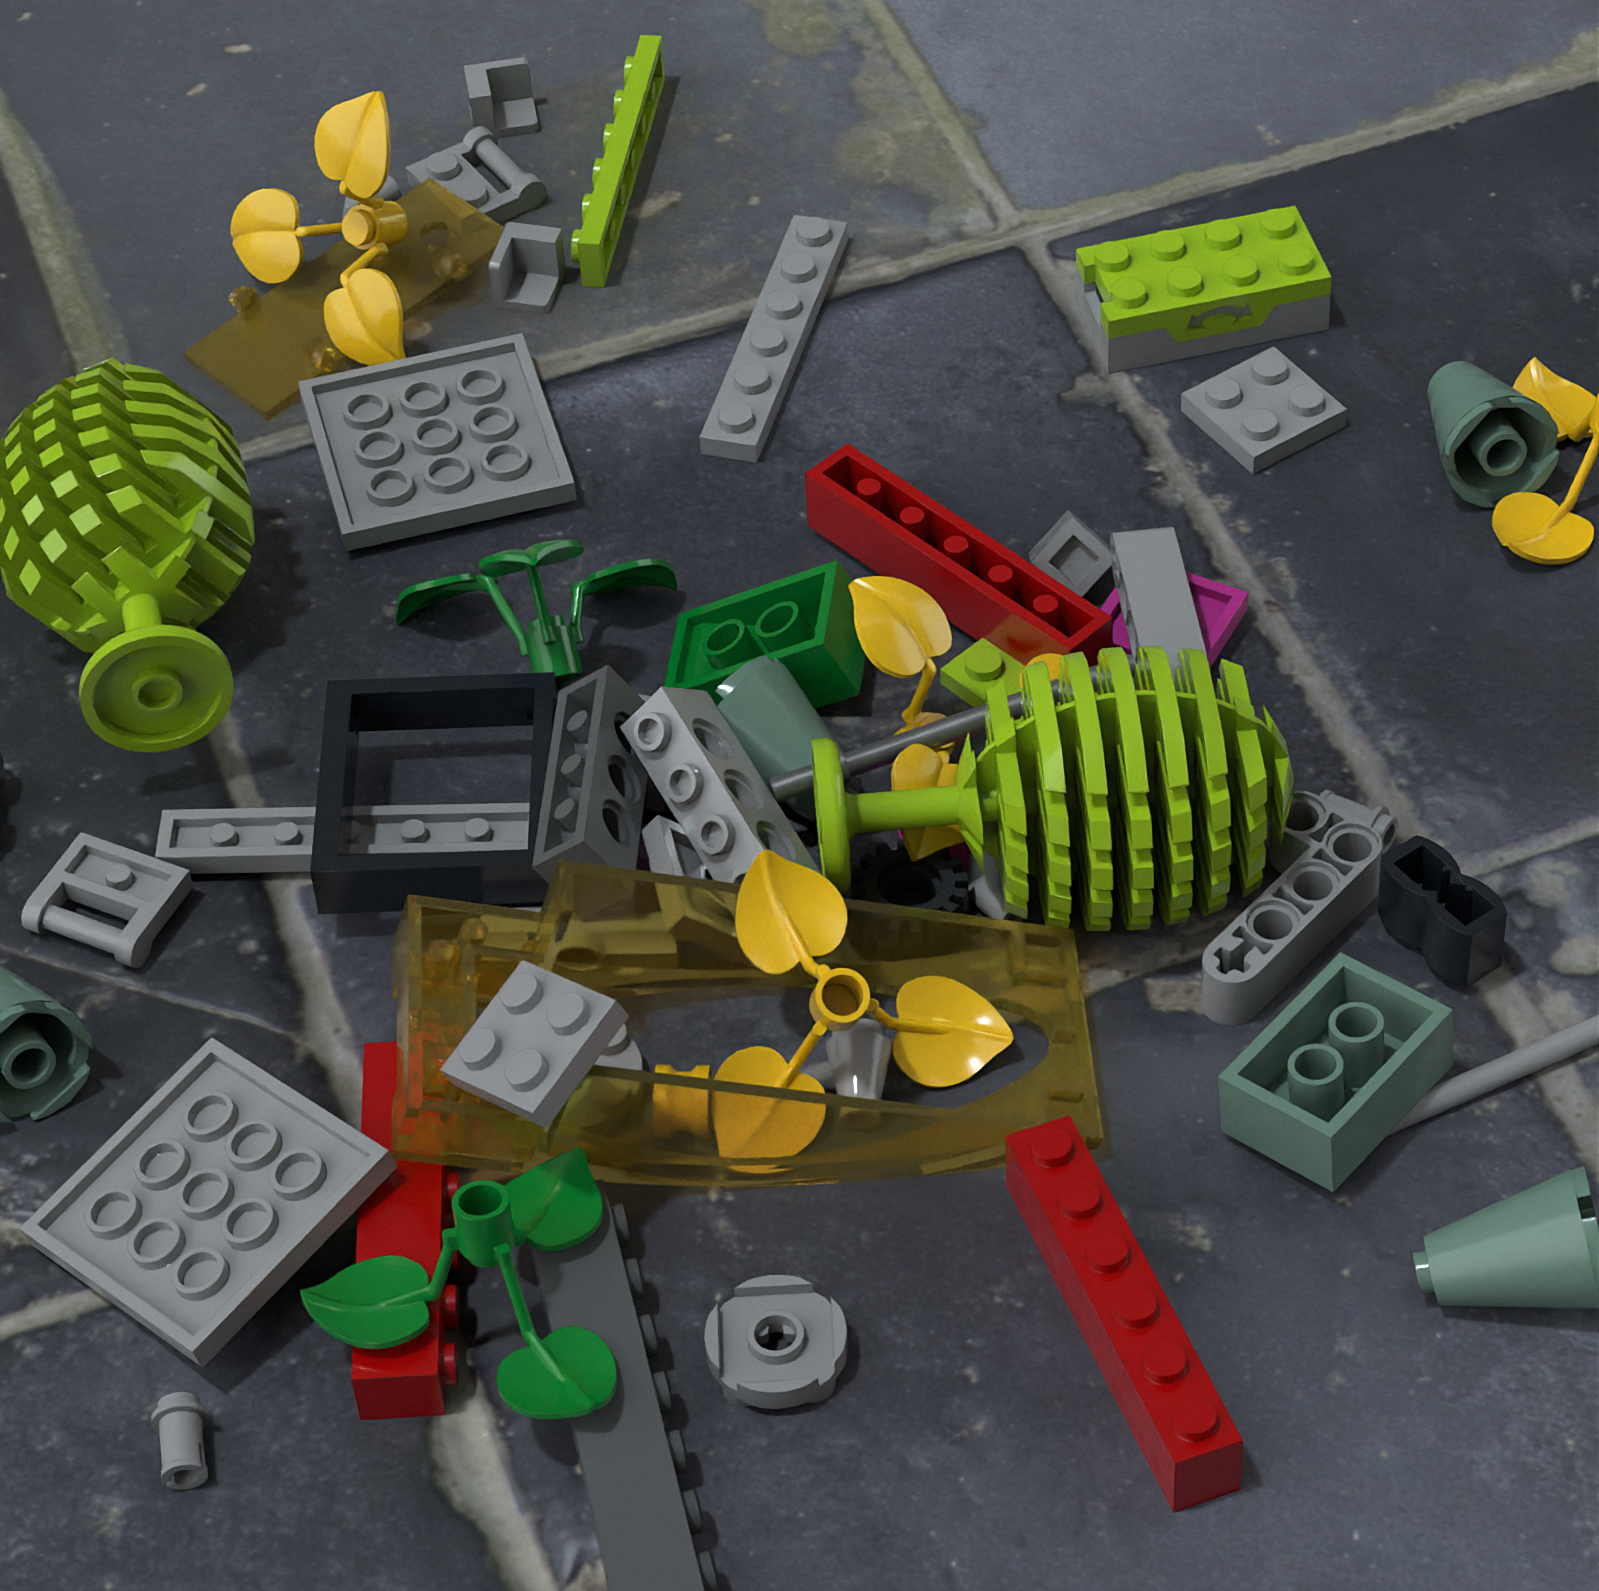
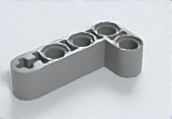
M1174 527L1113 532L1110 536L1112 571L1131 654L1135 663L1138 664L1137 652L1139 647L1162 646L1168 655L1173 681H1175V667L1179 668L1177 656L1182 647L1201 649L1206 658L1207 654Z
M1294 791L1281 847L1275 822L1272 827L1270 826L1268 858L1271 865L1282 875L1221 932L1203 952L1201 1008L1210 1020L1221 1025L1236 1026L1253 1019L1373 901L1378 893L1382 839L1374 828L1318 795L1307 791Z

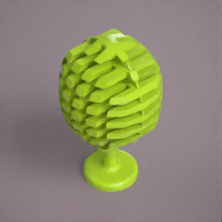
M111 357L82 369L84 373L75 377H67L46 390L45 393L38 397L37 401L32 402L19 414L9 426L4 439L1 438L0 574L5 586L6 596L16 605L83 652L94 653L87 662L79 683L81 710L85 721L94 733L106 742L122 749L136 752H162L177 749L201 739L223 720L231 706L234 696V680L228 659L216 643L195 631L196 629L194 628L209 620L230 598L231 593L240 584L251 560L249 552L255 541V521L246 472L237 440L233 437L232 427L158 369L127 363L122 365L115 358Z
M1139 647L1137 652L1138 664H1135V690L1128 658L1123 648H1102V650H1099L1097 657L1099 666H1096L1098 694L1094 693L1088 662L1083 652L1063 655L1059 663L1058 693L1060 702H1058L1057 707L1054 705L1048 667L1043 660L1025 666V669H1023V687L1021 688L1023 716H1021L1020 724L1015 726L1014 719L1010 716L1005 679L986 690V748L975 760L974 750L971 752L968 732L954 776V785L850 794L844 789L840 753L836 742L830 738L811 739L813 787L822 876L827 878L841 895L849 890L851 886L849 841L854 835L959 824L960 832L983 874V850L988 855L997 859L1005 911L1027 919V901H1029L1027 873L1032 874L1037 879L1041 910L1046 927L1069 928V913L1071 914L1069 886H1071V881L1075 880L1081 919L1086 931H1109L1111 927L1110 918H1112L1113 913L1111 890H1113L1114 877L1120 916L1126 930L1149 929L1151 925L1150 915H1153L1154 902L1151 888H1154V886L1159 913L1164 924L1173 925L1186 922L1190 916L1189 908L1192 907L1193 897L1190 880H1193L1197 905L1203 916L1220 911L1226 907L1228 901L1226 893L1229 892L1231 878L1228 865L1231 864L1233 856H1235L1243 898L1261 887L1263 879L1262 868L1265 867L1266 857L1264 840L1267 838V819L1269 818L1271 827L1275 822L1281 847L1294 795V777L1286 742L1263 704L1261 720L1255 717L1243 666L1221 658L1219 665L1221 679L1217 678L1216 699L1209 663L1201 649L1182 647V650H1179L1177 656L1179 668L1175 667V681H1173L1168 655L1163 647Z

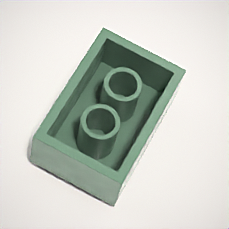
M1340 952L1218 1076L1221 1131L1334 1193L1454 1065L1453 1009Z

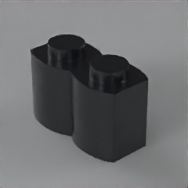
M1418 835L1381 857L1377 911L1381 921L1392 934L1410 945L1421 948L1426 961L1434 971L1444 979L1461 987H1469L1501 966L1507 911L1500 897L1491 888L1473 877L1461 874L1457 862L1448 851L1437 843Z

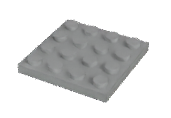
M523 333L298 381L301 401L345 552L577 500L575 482Z
M210 1038L19 1229L33 1247L203 1368L398 1166L389 1150L219 1041Z

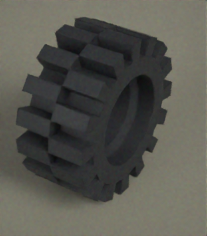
M903 838L897 839L898 849L891 851L887 842L877 845V858L868 852L860 858L861 868L854 867L851 874L852 918L856 934L862 933V942L869 949L878 942V952L880 955L889 958L893 949H898L900 951V960L911 961V951L920 950L922 958L927 959L934 957V945L936 944L943 952L953 947V936L961 939L965 933V923L969 922L967 872L963 870V862L958 856L951 859L949 848L938 851L922 860L911 861ZM911 891L921 892L933 897L927 903L912 907L899 906L887 901V899L896 894Z

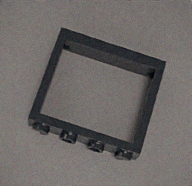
M555 672L327 681L310 867L318 914L552 906L553 887L532 868L558 699ZM533 725L528 849L349 856L360 732Z

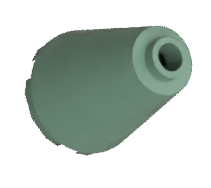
M1455 361L1446 364L1433 375L1428 385L1427 394L1442 467L1448 483L1463 500L1481 507H1495L1492 502L1500 501L1505 496L1515 492H1535L1547 481L1558 463L1560 452L1556 446L1559 431L1556 422L1542 405L1467 361Z
M767 656L757 657L741 666L715 690L723 698L717 706L769 790L768 779L812 764L811 739L830 738L841 749L787 667L776 658H774L773 662ZM860 775L851 777V785L844 787L850 794H859L862 779ZM814 791L779 802L817 824Z
M0 964V1122L12 1123L9 1117L30 1115L33 1120L48 1117L69 1103L85 1084L90 1071L87 1059L89 1047L93 1050L92 1037L75 1012Z
M1585 1166L1568 1169L1424 1235L1425 1250L1412 1253L1421 1294L1435 1292L1439 1306L1599 1309V1227Z

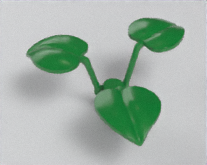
M576 539L551 540L531 545L525 550H505L481 559L478 565L483 575L476 576L473 573L439 577L412 585L398 595L394 615L396 623L399 625L412 614L442 600L477 590L486 591L516 638L521 657L529 656L532 673L555 672L556 684L583 675L577 644L584 642L581 623L583 602L586 596L639 586H661L677 591V580L671 565L666 561L656 558L633 560L591 573L587 579L570 586L572 595L570 625H566L563 615L549 616L538 567L573 559L584 552L582 542ZM522 570L527 571L538 619L528 623L530 634L525 633L498 588L499 576Z
M581 1146L537 1165L504 1186L495 1181L478 1180L460 1187L452 1197L455 1228H447L442 1231L444 1245L430 1284L426 1271L417 1262L403 1256L388 1255L358 1262L343 1269L322 1284L300 1290L302 1303L309 1315L325 1332L334 1338L359 1348L385 1349L395 1347L416 1338L427 1329L430 1319L425 1303L433 1302L441 1296L455 1252L459 1250L475 1266L489 1268L500 1265L523 1339L528 1345L527 1348L516 1350L507 1355L500 1363L497 1371V1388L500 1397L508 1407L523 1416L536 1419L578 1417L590 1414L594 1409H601L606 1406L616 1391L617 1372L615 1360L609 1347L599 1336L579 1326H564L553 1331L543 1340L538 1337L512 1260L511 1250L513 1247H519L525 1241L541 1251H559L585 1241L600 1226L603 1217L602 1198L591 1174L585 1151Z

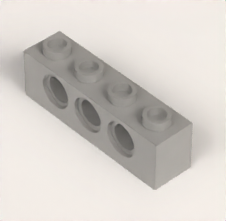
M661 686L620 726L734 914L743 879L752 862L762 850L769 849L789 861L810 868L822 875L708 691Z

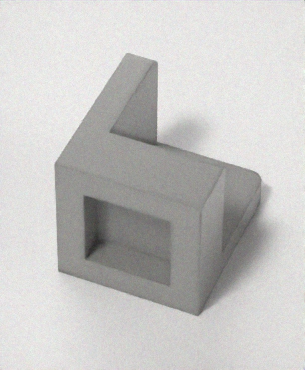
M520 57L464 65L468 104L473 128L484 126L497 138L536 133L539 130L527 58Z
M507 222L489 262L494 308L537 314H547L550 311L566 273L561 228Z
M1069 509L1028 554L1031 563L1081 597L1112 565L1110 546Z

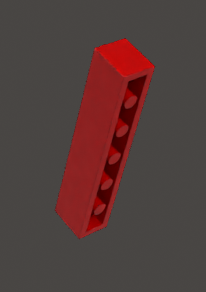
M847 443L805 473L809 527L880 575L901 579L923 589L939 604L949 622L976 640L986 639L1024 666L1034 657L1042 654L1066 655L1082 651L1090 668L1098 665L1097 657L1099 650L1113 647V617Z
M445 1038L364 1043L361 1133L389 1150L398 1167L358 1207L356 1263L379 1256H403L417 1262L424 1268L430 1284L444 1245L442 1231L449 1228L450 1214H453L452 1197L461 1187L459 1172L450 1173L451 1159H462L463 1156L460 1118H452V1106L463 1105L464 1090L454 1086L440 1071L448 1060ZM459 1250L455 1252L450 1270H460L461 1253ZM448 1276L441 1296L433 1302L425 1303L428 1308L430 1322L427 1329L421 1335L401 1345L385 1349H366L352 1346L351 1381L360 1420L446 1415V1387L458 1386L459 1383L456 1343H447V1328L459 1327L460 1324L457 1285H448Z
M1064 1116L1005 1136L1006 1187L1173 1513L1240 1490L1243 1439L1071 1116Z

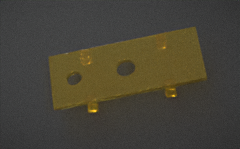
M430 177L395 201L404 210L408 221V230L404 240L398 245L388 246L387 255L376 257L364 268L381 271L393 281L400 296L404 321L490 260L504 231V227ZM445 230L451 233L450 237L440 244L430 245L421 241L431 231ZM343 238L301 268L292 279L280 283L261 298H259L258 291L252 286L247 288L243 285L239 286L228 297L229 303L236 307L238 314L183 352L185 360L266 421L270 420L300 398L298 381L333 374L352 360L335 346L328 334L324 321V302L329 293L343 288L340 275L369 249H357Z

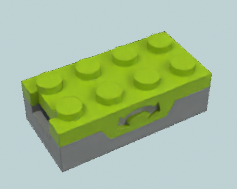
M1296 206L1270 209L1265 212L1229 219H1219L1209 223L1173 230H1163L1153 234L1117 241H1107L1076 249V302L1108 374L1329 330L1332 277Z

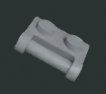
M484 126L471 129L465 135L463 142L441 152L434 153L406 167L408 185L463 241L536 208L543 202L547 191L545 184L532 173H525L498 147L497 137ZM484 162L510 189L499 193L474 167Z
M80 832L25 903L21 916L22 926L25 929L42 935L52 931L113 953L117 962L137 969L147 960L154 938L193 888L190 871ZM66 899H70L126 919L129 923L122 930L60 907Z

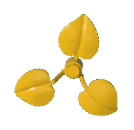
M373 91L333 106L322 116L315 133L314 147L321 171L332 180H341L339 186L340 193L362 204L353 206L344 216L341 223L299 227L300 211L295 197L281 189L265 188L254 191L239 203L233 213L230 234L233 238L232 245L240 260L254 277L265 283L286 282L297 274L304 259V249L300 237L343 233L346 241L357 249H369L340 275L343 288L329 293L324 302V321L328 334L335 346L349 358L368 366L406 358L403 347V309L397 288L385 273L372 268L364 269L376 257L387 255L388 246H395L401 243L408 230L407 217L402 207L393 201H384L381 196H375L383 188L387 180L390 167L391 145L389 117L384 93L382 91Z
M1534 357L1523 368L1513 388L1542 405L1550 413L1559 431L1557 443L1565 440L1567 437L1574 442H1580L1583 438L1593 437L1567 496L1560 506L1542 494L1515 492L1502 498L1495 506L1492 515V527L1502 545L1508 546L1515 554L1536 563L1558 565L1569 563L1582 557L1589 550L1594 537L1593 525L1585 518L1570 513V511L1573 509L1599 453V393L1596 398L1584 388L1554 374Z
M868 576L855 579L848 585L853 599L854 624L857 637L866 656L880 671L893 677L910 678L922 670V677L910 706L901 714L906 725L892 736L945 718L946 716L940 713L921 712L925 698L936 675V666L932 659L945 654L952 644L950 625L943 610L923 589L904 580L886 576ZM1054 653L1042 654L1034 657L1025 666L1044 660L1048 667L1050 681L1058 679V674H1060V658L1063 655ZM1022 669V671H1021V673H1020V677H1019L1020 690H1021V688L1023 687V684H1022V673H1023V669ZM966 738L935 749L922 744L908 746L898 754L894 763L891 764V791L954 785V776L958 764H949V755L953 752L954 747L966 740ZM959 824L900 830L911 861L914 862L965 841L960 832Z
M769 849L762 850L749 867L737 897L735 928L738 943L752 965L765 974H784L800 962L807 973L818 979V983L812 991L809 1001L810 1012L816 1023L788 1064L774 1049L754 1046L736 1051L719 1067L712 1083L710 1107L719 1152L725 1159L730 1161L761 1162L784 1155L803 1144L814 1133L821 1122L825 1110L826 1094L824 1088L816 1079L798 1071L826 1030L834 1032L848 1030L860 1020L863 1014H869L886 1029L897 1031L892 1042V1055L896 1065L913 1082L931 1088L954 1086L972 1077L992 1058L1012 1043L1013 1033L994 1006L971 988L953 979L942 976H924L905 983L896 997L898 1018H895L880 1008L879 1002L876 999L870 998L869 986L858 972L848 968L830 970L825 964L819 965L815 963L812 957H822L833 952L845 934L848 917L844 900L837 888L818 872L789 861Z

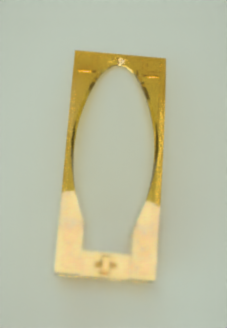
M559 859L540 912L409 894L407 896L391 946L392 998H397V1089L392 1101L393 1159L523 1174L547 1160L581 1146L585 1151L594 1180L603 1179L604 1182L675 1186H788L921 1177L1006 1166L1005 1136L1068 1115L1071 1116L1089 1151L1099 1149L1104 1139L1074 929L843 898L848 917L845 934L833 952L822 957H812L815 963L819 965L825 964L830 970L848 968L858 972L866 980L872 994L897 996L905 983L918 977L942 976L950 978L977 992L995 1009L1023 1016L1039 1025L1049 1040L1047 1055L1038 1065L1010 1084L959 1108L948 1109L593 1065L549 1126L544 1128L454 1086L440 1071L475 1024L476 1008H487L522 960L612 999L674 991L743 986L814 989L818 979L807 973L800 962L784 974L769 975L756 968L746 958L739 946L735 928V910L741 884Z

